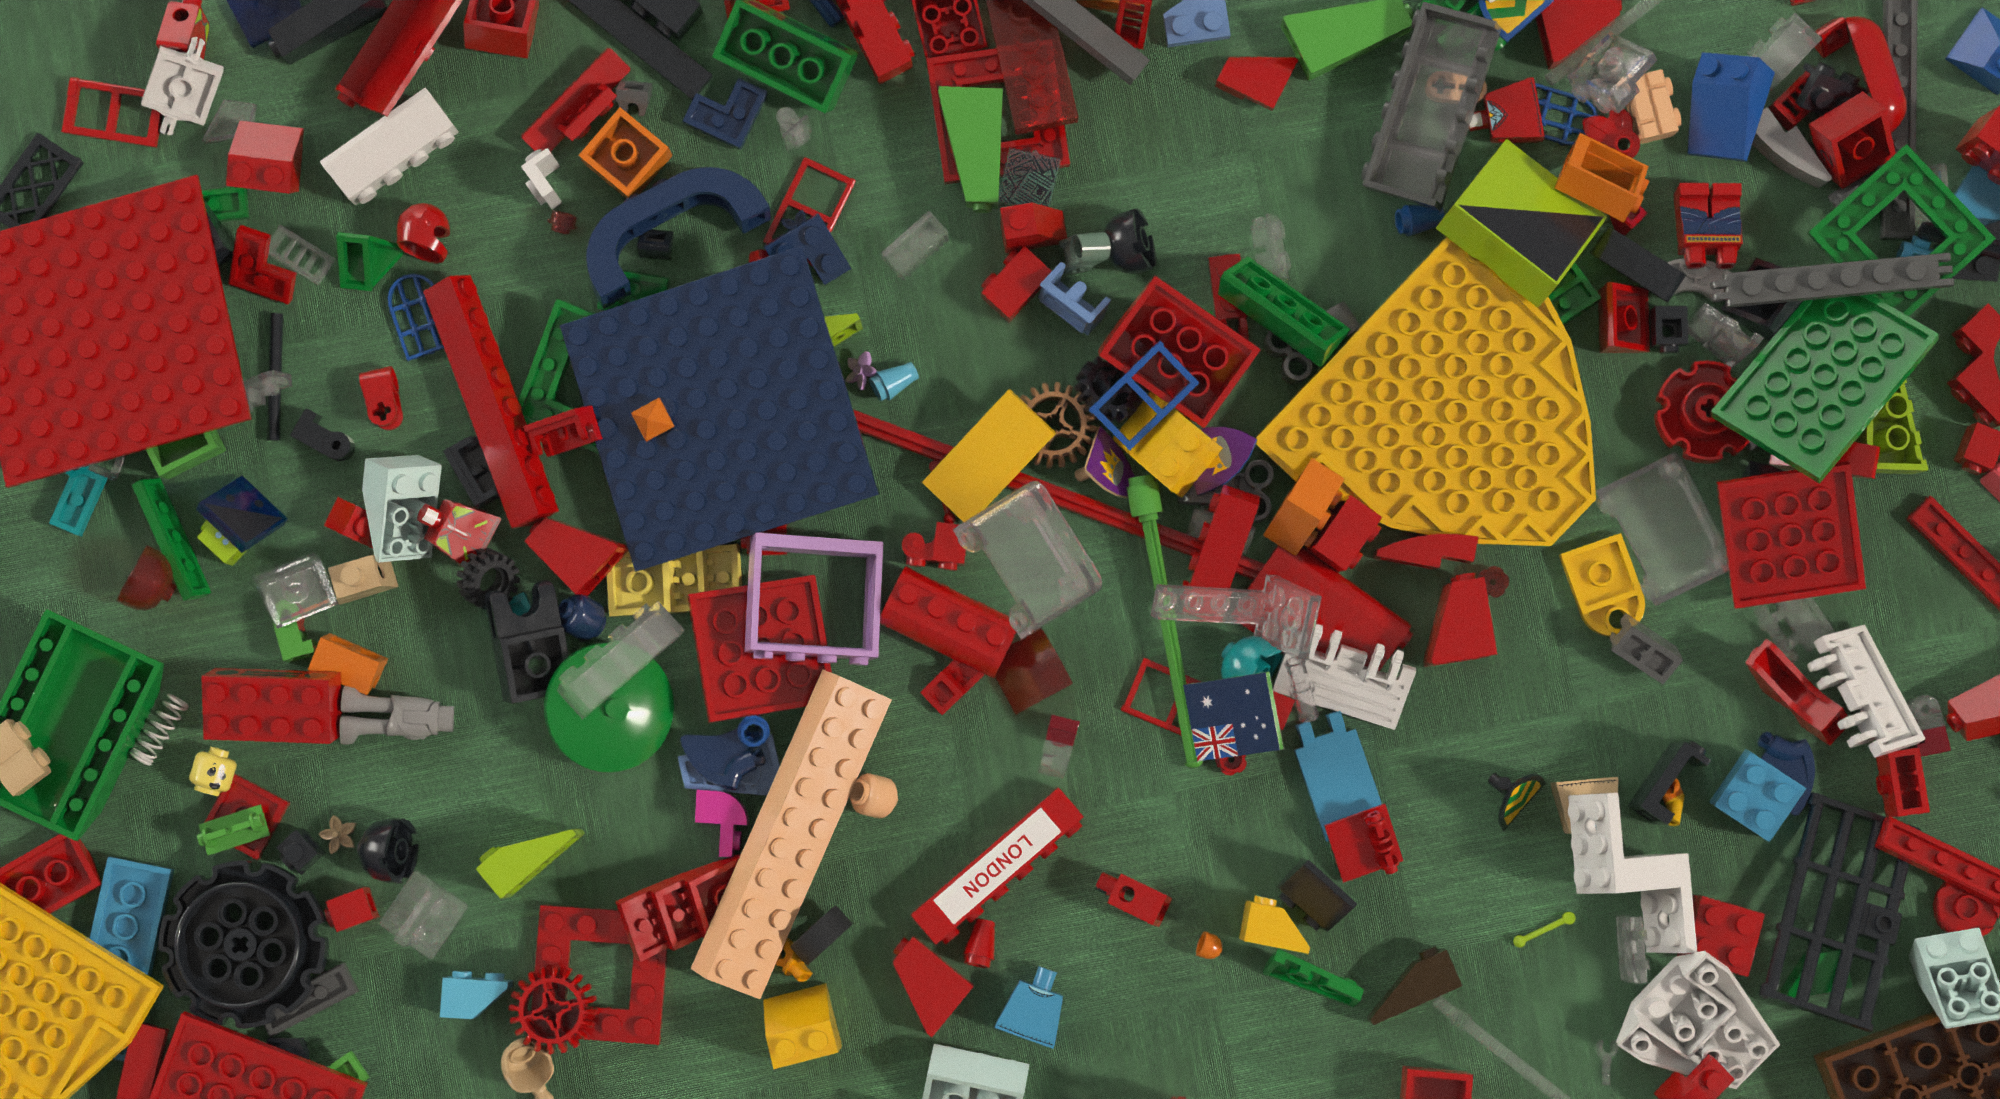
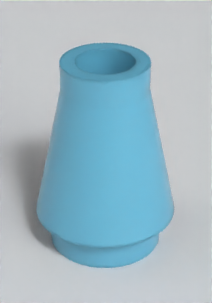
M908 362L904 365L877 371L875 376L869 378V382L879 401L885 399L890 401L909 384L919 379V375L913 363Z

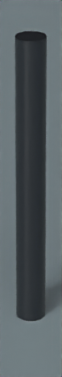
M280 313L270 314L267 441H280L283 314Z

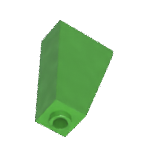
M1375 0L1287 15L1283 17L1280 27L1296 58L1299 59L1298 62L1307 80L1310 81L1409 33L1412 29L1411 25L1414 14L1409 4H1403L1402 0Z
M939 86V102L966 207L973 208V212L991 213L992 209H998L1003 89Z

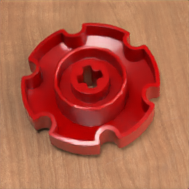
M1715 361L1694 362L1690 367V373L1683 371L1681 368L1677 369L1667 378L1658 391L1655 400L1662 405L1663 410H1658L1654 415L1657 431L1669 448L1675 445L1680 446L1683 449L1682 457L1686 460L1701 464L1719 463L1723 458V452H1728L1731 456H1735L1750 442L1711 416L1707 417L1706 411L1702 410L1705 407L1707 408V413L1711 414V410L1737 381L1730 374L1731 367Z

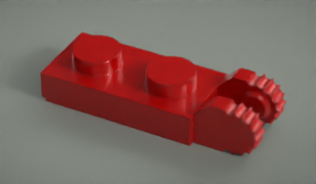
M1240 253L1208 257L1215 317L1226 325V320L1238 319V333L1249 340L1246 320L1248 315L1218 295L1223 272L1241 261Z

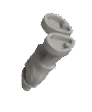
M343 687L341 712L391 713L389 719L342 715L340 717L341 744H353L358 736L366 734H387V736H403L410 740H423L427 736L438 735L439 731L453 732L454 706H440V702L415 696L391 695V698L368 696L358 692L355 688Z

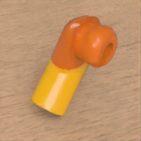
M1677 778L1662 798L1666 808L1675 814L1668 824L1669 826L1680 825L1685 798Z

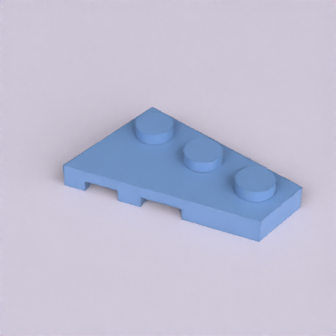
M773 734L769 735L764 744L757 747H749L750 751H754L757 748L762 749L766 763L762 766H757V770L743 776L737 790L725 789L709 782L693 767L687 755L678 757L684 787L686 789L767 795L780 767Z

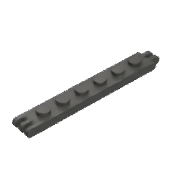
M1951 253L1726 273L1722 275L1723 280L1710 282L1712 290L1724 289V293L1712 294L1711 297L1712 302L1725 301L1726 307H1739L1954 286L1953 278L1940 279V275L1953 273L1952 266H1939L1941 262L1951 261Z

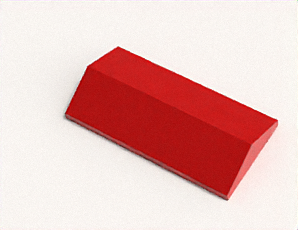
M62 834L55 836L0 868V883L49 914L54 913L102 885L94 859L81 839L74 841Z

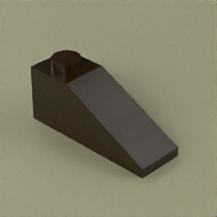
M1432 946L1418 953L1420 958L1411 962L1367 1016L1369 1023L1376 1025L1462 987L1463 985L1447 950L1443 948L1438 950L1436 946Z

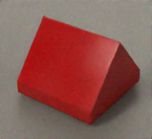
M1844 17L1832 19L1807 35L1822 58L1827 57L1850 42Z

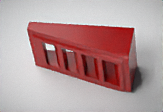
M1152 0L1119 1L1114 32L1134 48L1143 49ZM1125 9L1140 11V12H1143V13L1128 11V10H1125Z
M1807 71L1768 107L1774 117L1788 131L1793 129L1810 112L1795 103L1796 100L1791 96L1794 92L1799 97L1802 91L1799 86L1801 84L1805 86L1807 78L1811 75ZM1785 100L1798 112L1796 116L1783 104Z

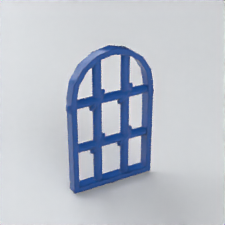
M1535 83L1537 89L1547 91L1545 99H1538L1539 105L1543 106L1541 112L1543 126L1549 125L1564 130L1562 139L1545 135L1544 139L1559 143L1560 145L1573 146L1574 142L1567 141L1569 133H1582L1586 135L1584 130L1571 127L1573 117L1588 118L1598 116L1596 108L1590 101L1577 94L1567 93ZM1552 93L1573 99L1571 107L1568 106L1567 108L1550 103ZM1578 101L1586 104L1593 115L1577 111ZM1552 108L1569 113L1567 123L1563 122L1561 124L1545 119L1547 110Z
M408 274L397 279L390 287L387 297L389 313L392 315L407 361L428 354H434L444 349L435 329L436 325L431 317L419 279L425 280L431 286L434 283L425 276L418 274ZM413 278L419 298L412 301L406 298L401 282ZM397 287L403 304L393 307L392 296ZM420 303V306L422 305L428 321L427 324L421 326L415 325L410 306ZM401 309L406 311L411 329L401 332L395 311ZM428 328V331L431 330L436 347L424 351L418 332ZM412 334V337H415L420 352L409 356L403 338Z

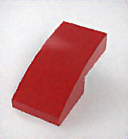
M953 660L920 693L941 715H944L985 674Z

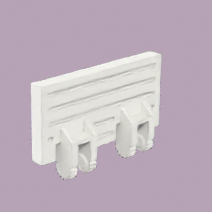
M1315 624L1307 647H1303L1306 633L1292 629L1272 686L1273 691L1327 709L1341 711L1343 714L1393 730L1396 729L1416 674L1415 667L1402 664L1404 651L1396 650L1392 656L1388 672L1384 673L1378 671L1385 653V646L1382 644H1376L1370 663L1366 667L1364 665L1368 654L1362 650L1341 644L1337 657H1335L1342 637L1341 631L1335 630L1331 634L1325 654L1316 651L1323 633L1322 625Z
M1865 624L1828 634L1814 641L1819 654L1829 651L1831 653L1807 664L1810 672L1827 668L1830 676H1825L1816 683L1819 690L1841 684L1837 688L1849 711L1861 710L1860 713L1848 716L1837 723L1840 730L1858 726L1861 734H1856L1847 740L1850 748L1876 739V741L1868 745L1875 758L1916 745L1925 740L1921 729Z

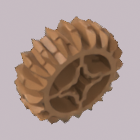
M1055 382L1054 392H1049L1048 384L1043 383L1042 394L1039 395L1037 389L1032 387L1030 388L1032 400L1025 395L1020 397L1032 410L1043 402L1059 401L1051 413H1036L1046 422L1048 419L1051 421L1052 418H1056L1060 411L1058 425L1062 429L1059 432L1055 431L1056 434L1036 454L1037 456L1034 464L1039 466L1042 457L1047 458L1046 467L1048 469L1052 468L1053 459H1058L1060 468L1065 467L1064 457L1067 456L1072 464L1076 463L1077 458L1073 453L1075 451L1085 456L1087 450L1081 444L1092 445L1093 439L1087 436L1086 433H1096L1097 430L1096 426L1087 425V422L1095 420V415L1091 413L1085 414L1086 402L1080 405L1077 401L1081 392L1077 393L1074 398L1071 397L1073 386L1068 385L1065 393H1061L1060 382ZM1068 405L1076 412L1079 418L1080 431L1073 429V426H1070L1064 420L1065 410ZM1058 437L1075 440L1064 449L1048 450L1053 440Z

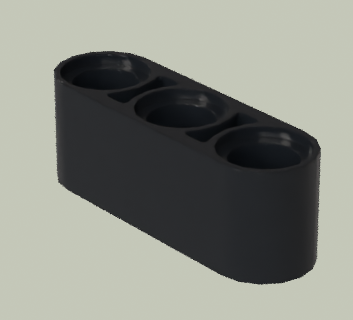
M1607 226L1590 252L1597 259L1666 302L1670 301L1686 277L1684 273L1609 226Z

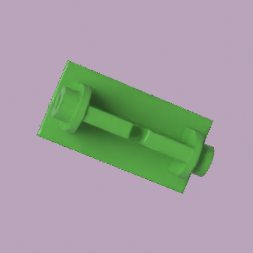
M260 804L199 824L201 833L197 834V840L201 847L205 846L209 856L270 836V832Z

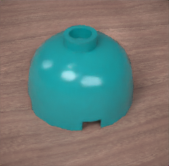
M1257 636L1242 638L1237 643L1232 641L1225 647L1221 655L1224 658L1221 665V677L1223 679L1269 672L1270 678H1272L1282 660V656L1278 654L1282 652V649L1271 641Z

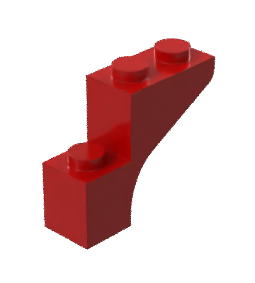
M1987 303L1972 313L1951 334L1956 339L1957 347L1965 354H1971L1973 358L1947 384L1952 388L1951 394L1954 398L1963 404L1966 403L1974 411L1973 416L1979 423L1995 428L2000 426V380L1994 362L1995 348L2000 339V315Z
M1765 639L1759 647L1753 649L1745 664L1763 693L1789 709L1802 728L1831 746L1845 730H1840L1837 724L1840 720L1848 717L1843 707L1818 690L1786 655L1768 639Z

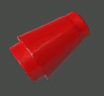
M976 919L963 952L965 964L979 968H990L991 961H994L995 922Z

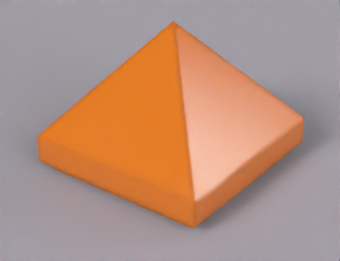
M660 398L631 413L646 442L675 427Z

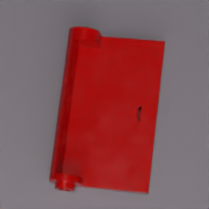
M393 0L336 86L335 91L339 93L337 99L352 109L355 105L388 117L423 61H428L434 52V44L463 0Z
M1279 545L1274 549L1266 564L1229 614L1231 618L1258 637H1263L1282 649L1281 653L1283 654L1292 629L1306 633L1303 645L1307 647L1315 624L1323 626L1322 637L1318 642L1316 651L1326 654L1331 634L1338 630L1342 632V637L1335 657H1337L1341 644L1362 650L1368 654L1364 665L1366 667L1370 663L1376 644H1382L1385 646V653L1378 671L1382 669L1396 648L1400 647L1403 649L1413 636V633L1409 631L1412 624L1307 550L1301 548L1295 556Z

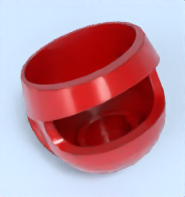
M417 203L405 209L399 216L396 228L398 247L417 259L430 263H443L448 252L437 238H444L450 235V225L445 213L429 203Z

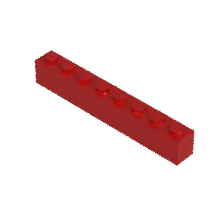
M471 275L448 276L424 290L423 293L511 528L534 525L537 521L559 512L554 493L544 472V466L539 456H536L533 452L528 434L524 431L523 426L527 424L521 410V405L517 400L509 373L499 352V346L495 341L488 317L478 296L476 285Z

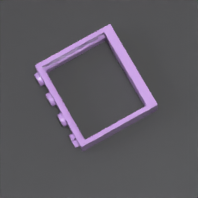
M768 533L753 534L750 537L745 652L754 653L755 659H773V654L786 655L785 660L805 661V656L818 657L817 662L837 663V658L849 659L850 665H868V660L878 658L883 542ZM762 550L866 558L862 648L758 642Z

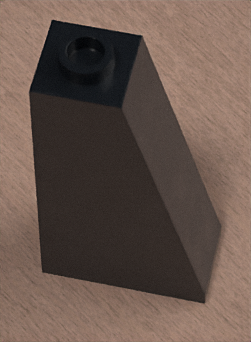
M312 0L268 29L273 39L268 43L277 59L282 57L291 65L381 18L388 6L384 0Z

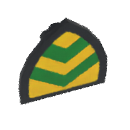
M1496 772L1488 779V783L1505 796L1498 815V823L1503 831L1508 828L1546 784L1544 778L1539 774L1526 775L1514 783L1508 777H1501Z

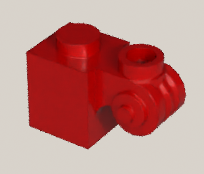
M937 522L935 538L932 542L926 544L923 537L918 533L906 535L902 541V550L907 558L906 565L925 567L927 561L939 563L938 569L957 571L958 566H965L969 526Z

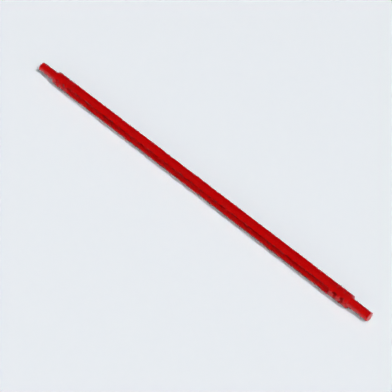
M853 409L859 430L866 435L941 462L954 448ZM1019 472L1006 486L1145 539L1142 522H1139L1138 516L1132 517L1129 512ZM1157 523L1160 544L1162 546L1192 556L1194 551L1200 553L1203 542L1199 541L1198 538ZM1241 555L1235 573L1254 580L1265 563Z

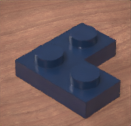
M738 78L725 106L696 93L683 119V123L741 150L768 96V92Z
M818 213L763 246L769 256L803 246L806 258H808L824 285L852 269Z

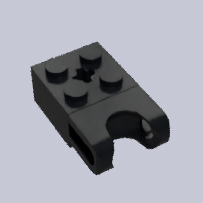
M548 580L539 581L533 586L532 606L528 612L520 616L512 612L507 596L503 592L494 590L487 592L485 595V605L503 701L511 704L545 697L548 684L554 672L569 657L555 589ZM531 658L538 660V666H533L534 671L528 668Z

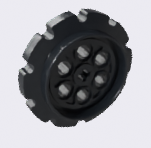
M250 860L231 861L215 865L212 868L213 874L211 879H207L204 875H196L177 892L173 898V902L178 908L175 915H165L159 933V950L169 954V962L162 966L163 975L175 997L181 998L187 995L191 998L192 1002L189 1010L198 1017L219 1025L225 1024L228 1018L231 1017L234 1019L237 1028H253L272 1023L276 1020L275 1012L277 1009H281L285 1014H288L306 1001L315 989V986L310 981L311 974L322 973L325 969L329 939L318 933V927L326 921L324 912L312 891L307 890L299 893L296 890L298 877L284 868L265 863L261 865L259 871H255ZM234 903L238 904L242 909V916L238 921H234L229 914L230 907ZM266 911L271 913L274 919L270 929L264 928L261 924V916ZM210 927L215 928L219 934V939L214 945L210 944L206 938V933ZM247 938L249 940L246 943L248 949L241 950L239 948L242 945L240 939ZM273 943L278 944L282 950V956L278 961L273 960L269 955V948ZM218 959H222L227 964V971L224 976L218 975L215 971L214 966ZM249 967L255 968L259 974L258 981L255 984L249 983L246 979V971Z

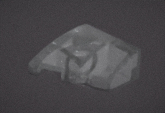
M1706 303L1698 308L1688 320V334L1723 363L1730 366L1731 369L1751 353L1764 339L1756 332L1750 338L1741 331L1737 321L1723 315Z

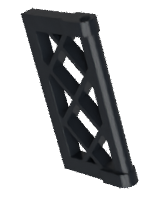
M37 132L0 185V206L5 198L10 195L13 211L6 213L0 211V222L9 228L21 225L19 215L36 212L31 222L46 218L84 162L79 157L76 158ZM42 146L48 150L49 159L32 161ZM66 161L70 166L61 179H58L55 163ZM50 164L53 180L36 184L34 167ZM28 169L31 185L14 188L21 175ZM54 186V189L43 205H40L37 189ZM32 190L35 206L18 210L15 193Z

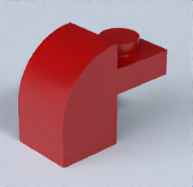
M1708 1054L1687 1077L1674 1071L1653 1094L1658 1099H1716L1735 1079L1713 1056Z

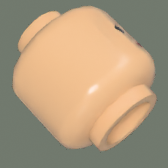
M867 773L862 774L856 780L849 798L853 809L857 813L879 819L888 816L893 811L898 801V792L895 783L891 779Z

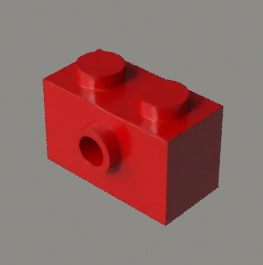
M1920 748L1901 749L1876 757L1879 776L1876 777V787L1878 793L1883 797L1886 817L1929 813L1930 808Z

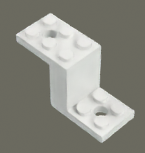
M1618 793L1569 795L1568 815L1571 823V848L1574 858V882L1577 894L1641 891V908L1644 922L1643 937L1646 952H1697L1688 853L1624 856Z

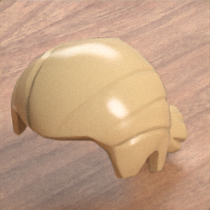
M525 1038L517 1039L509 1044L501 1058V1070L508 1085L519 1093L532 1092L535 1099H554L553 1095L546 1090L545 1085L554 1073L552 1057L550 1054H547V1046L544 1044L541 1051L536 1052L534 1048L537 1040L533 1039L526 1046L523 1044Z

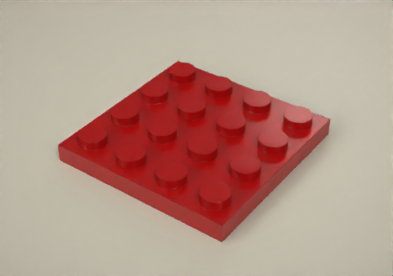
M1849 461L1836 463L1820 484L1796 469L1716 482L1732 601L1735 609L1866 589L1852 471Z
M815 575L760 583L758 642L827 646ZM748 585L687 595L708 723L806 707L822 670L832 673L831 664L817 662L818 657L805 656V661L785 660L786 655L773 654V659H755L754 653L745 652Z

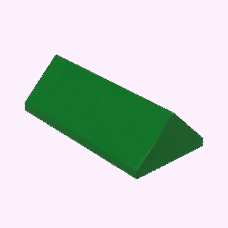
M1248 256L1224 271L1221 276L1218 295L1321 368L1351 330Z

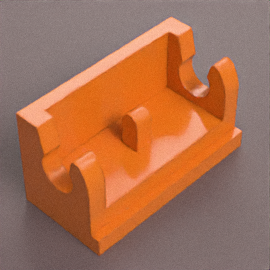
M329 633L320 637L308 670L341 672L342 685L355 688L358 692L368 695L371 689H375L389 658Z

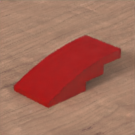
M741 854L675 875L615 901L634 958L642 962L668 948L675 951L701 937L704 938Z

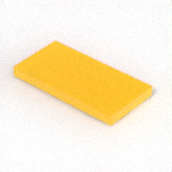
M1008 389L922 483L969 526L1052 439L1056 432L1011 389Z

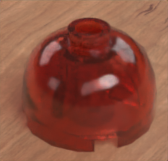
M146 545L116 601L126 607L141 611L155 608L162 600L169 602L177 586L172 583L173 572L167 558L160 551Z

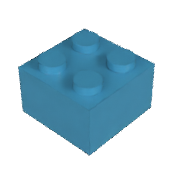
M1745 749L1709 802L1770 842L1806 788Z

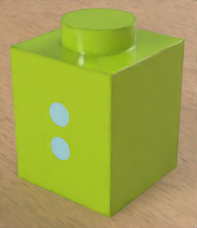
M214 515L203 523L200 528L202 532L197 537L225 564L231 566L255 543L252 539L245 543L218 516L215 517Z

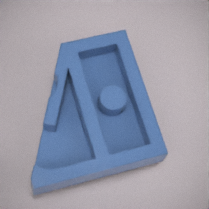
M1183 0L1163 14L1167 48L1230 39L1231 35L1225 0Z

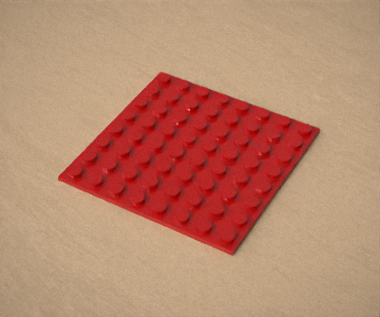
M198 175L0 231V462L5 487H14L252 420Z

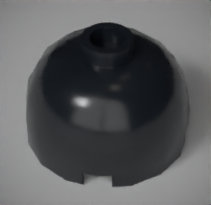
M1138 208L1114 216L1107 223L1104 230L1109 237L1111 245L1108 259L1122 273H1142L1152 270L1156 266L1154 240L1152 235L1147 236L1143 227L1149 225L1142 211Z
M404 818L382 819L371 824L365 830L358 843L357 854L364 871L373 879L386 883L400 884L403 883L401 881L403 878H409L413 874L417 864L419 845L414 844L412 846L413 838L411 834L417 833L409 820Z

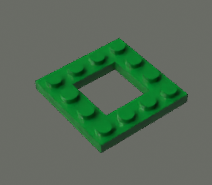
M1907 144L1807 233L1834 263L1876 260L1878 257L1855 233L1903 191L1946 237L1941 244L1928 254L1951 253V261L1941 262L1939 266H1952L1953 273L1940 275V279L1955 276L1996 239ZM1940 288L1871 295L1910 316Z
M556 299L518 399L527 425L575 409L556 400L570 363V357L560 325L596 313L562 299ZM596 442L581 446L599 454Z

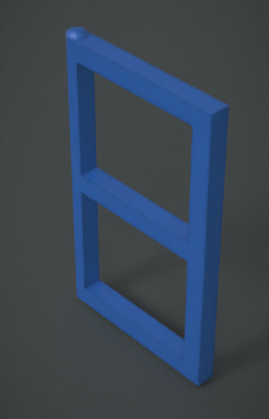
M1159 341L1089 409V412L1094 414L1131 450L1199 382ZM1158 351L1189 381L1163 409L1131 378ZM1125 383L1157 413L1130 441L1099 410Z

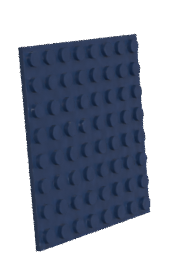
M803 246L560 325L584 406H593L602 435V440L596 441V445L635 572L879 495ZM660 398L675 427L646 442L631 413Z

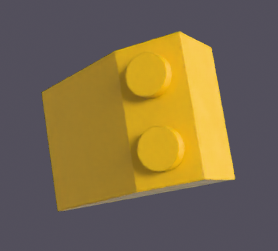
M1150 392L1148 394L1161 409L1168 404L1154 393ZM1143 401L1137 408V411L1125 422L1119 431L1130 441L1157 413ZM1175 408L1131 450L1116 436L1112 438L1150 474L1181 498L1223 449Z

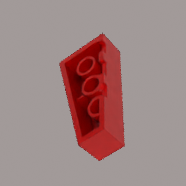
M835 0L879 85L913 68L911 58L915 56L914 51L907 39L902 41L897 31L900 29L899 22L893 11L888 13L883 3L886 0Z

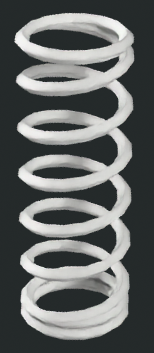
M167 694V697L184 708L166 701H162V704L174 712L178 718L159 710L156 711L172 727L150 720V723L158 728L166 737L143 730L159 746L149 744L140 739L137 740L153 756L147 755L135 748L129 752L133 758L145 765H152L153 759L157 758L156 753L151 748H163L162 743L157 738L162 740L169 739V735L164 729H175V725L169 719L181 720V715L175 709L186 711L189 708L186 702L172 694Z

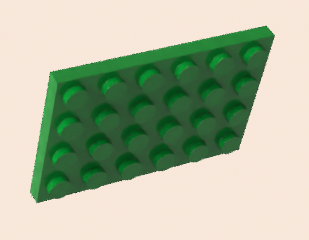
M1871 294L1805 300L1711 410V417L1820 484L1937 343L1939 334Z

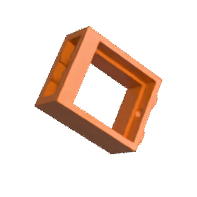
M1579 133L1565 158L1555 189L1624 222L1630 212L1634 214L1637 212L1644 199L1642 195L1649 183V180L1645 179L1649 166Z

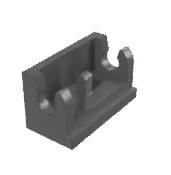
M1625 613L1620 619V625H1622L1618 634L1612 632L1610 635L1611 651L1661 684H1664L1683 661L1677 646Z

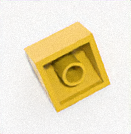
M1256 895L1254 901L1246 900L1239 939L1245 942L1309 954L1310 946L1284 908L1276 906L1277 900Z

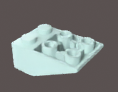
M420 455L365 459L362 492L376 562L432 557L433 545L424 539L429 527L417 521V515L424 504L437 509L441 464Z
M1980 928L1915 938L1909 959L1920 988L1946 1029L2000 1020V982Z

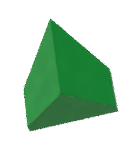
M337 232L340 288L372 291L373 287L405 252L398 247L397 243L370 235Z

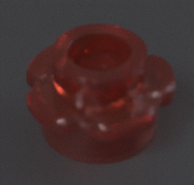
M552 210L551 218H547V222L552 224L551 230L569 235L571 230L578 228L575 225L577 216L567 212Z
M1491 566L1488 570H1482L1478 575V578L1485 577L1487 594L1493 598L1502 596L1505 593V589L1509 586V577L1500 567ZM1491 579L1496 581L1495 585L1490 584Z

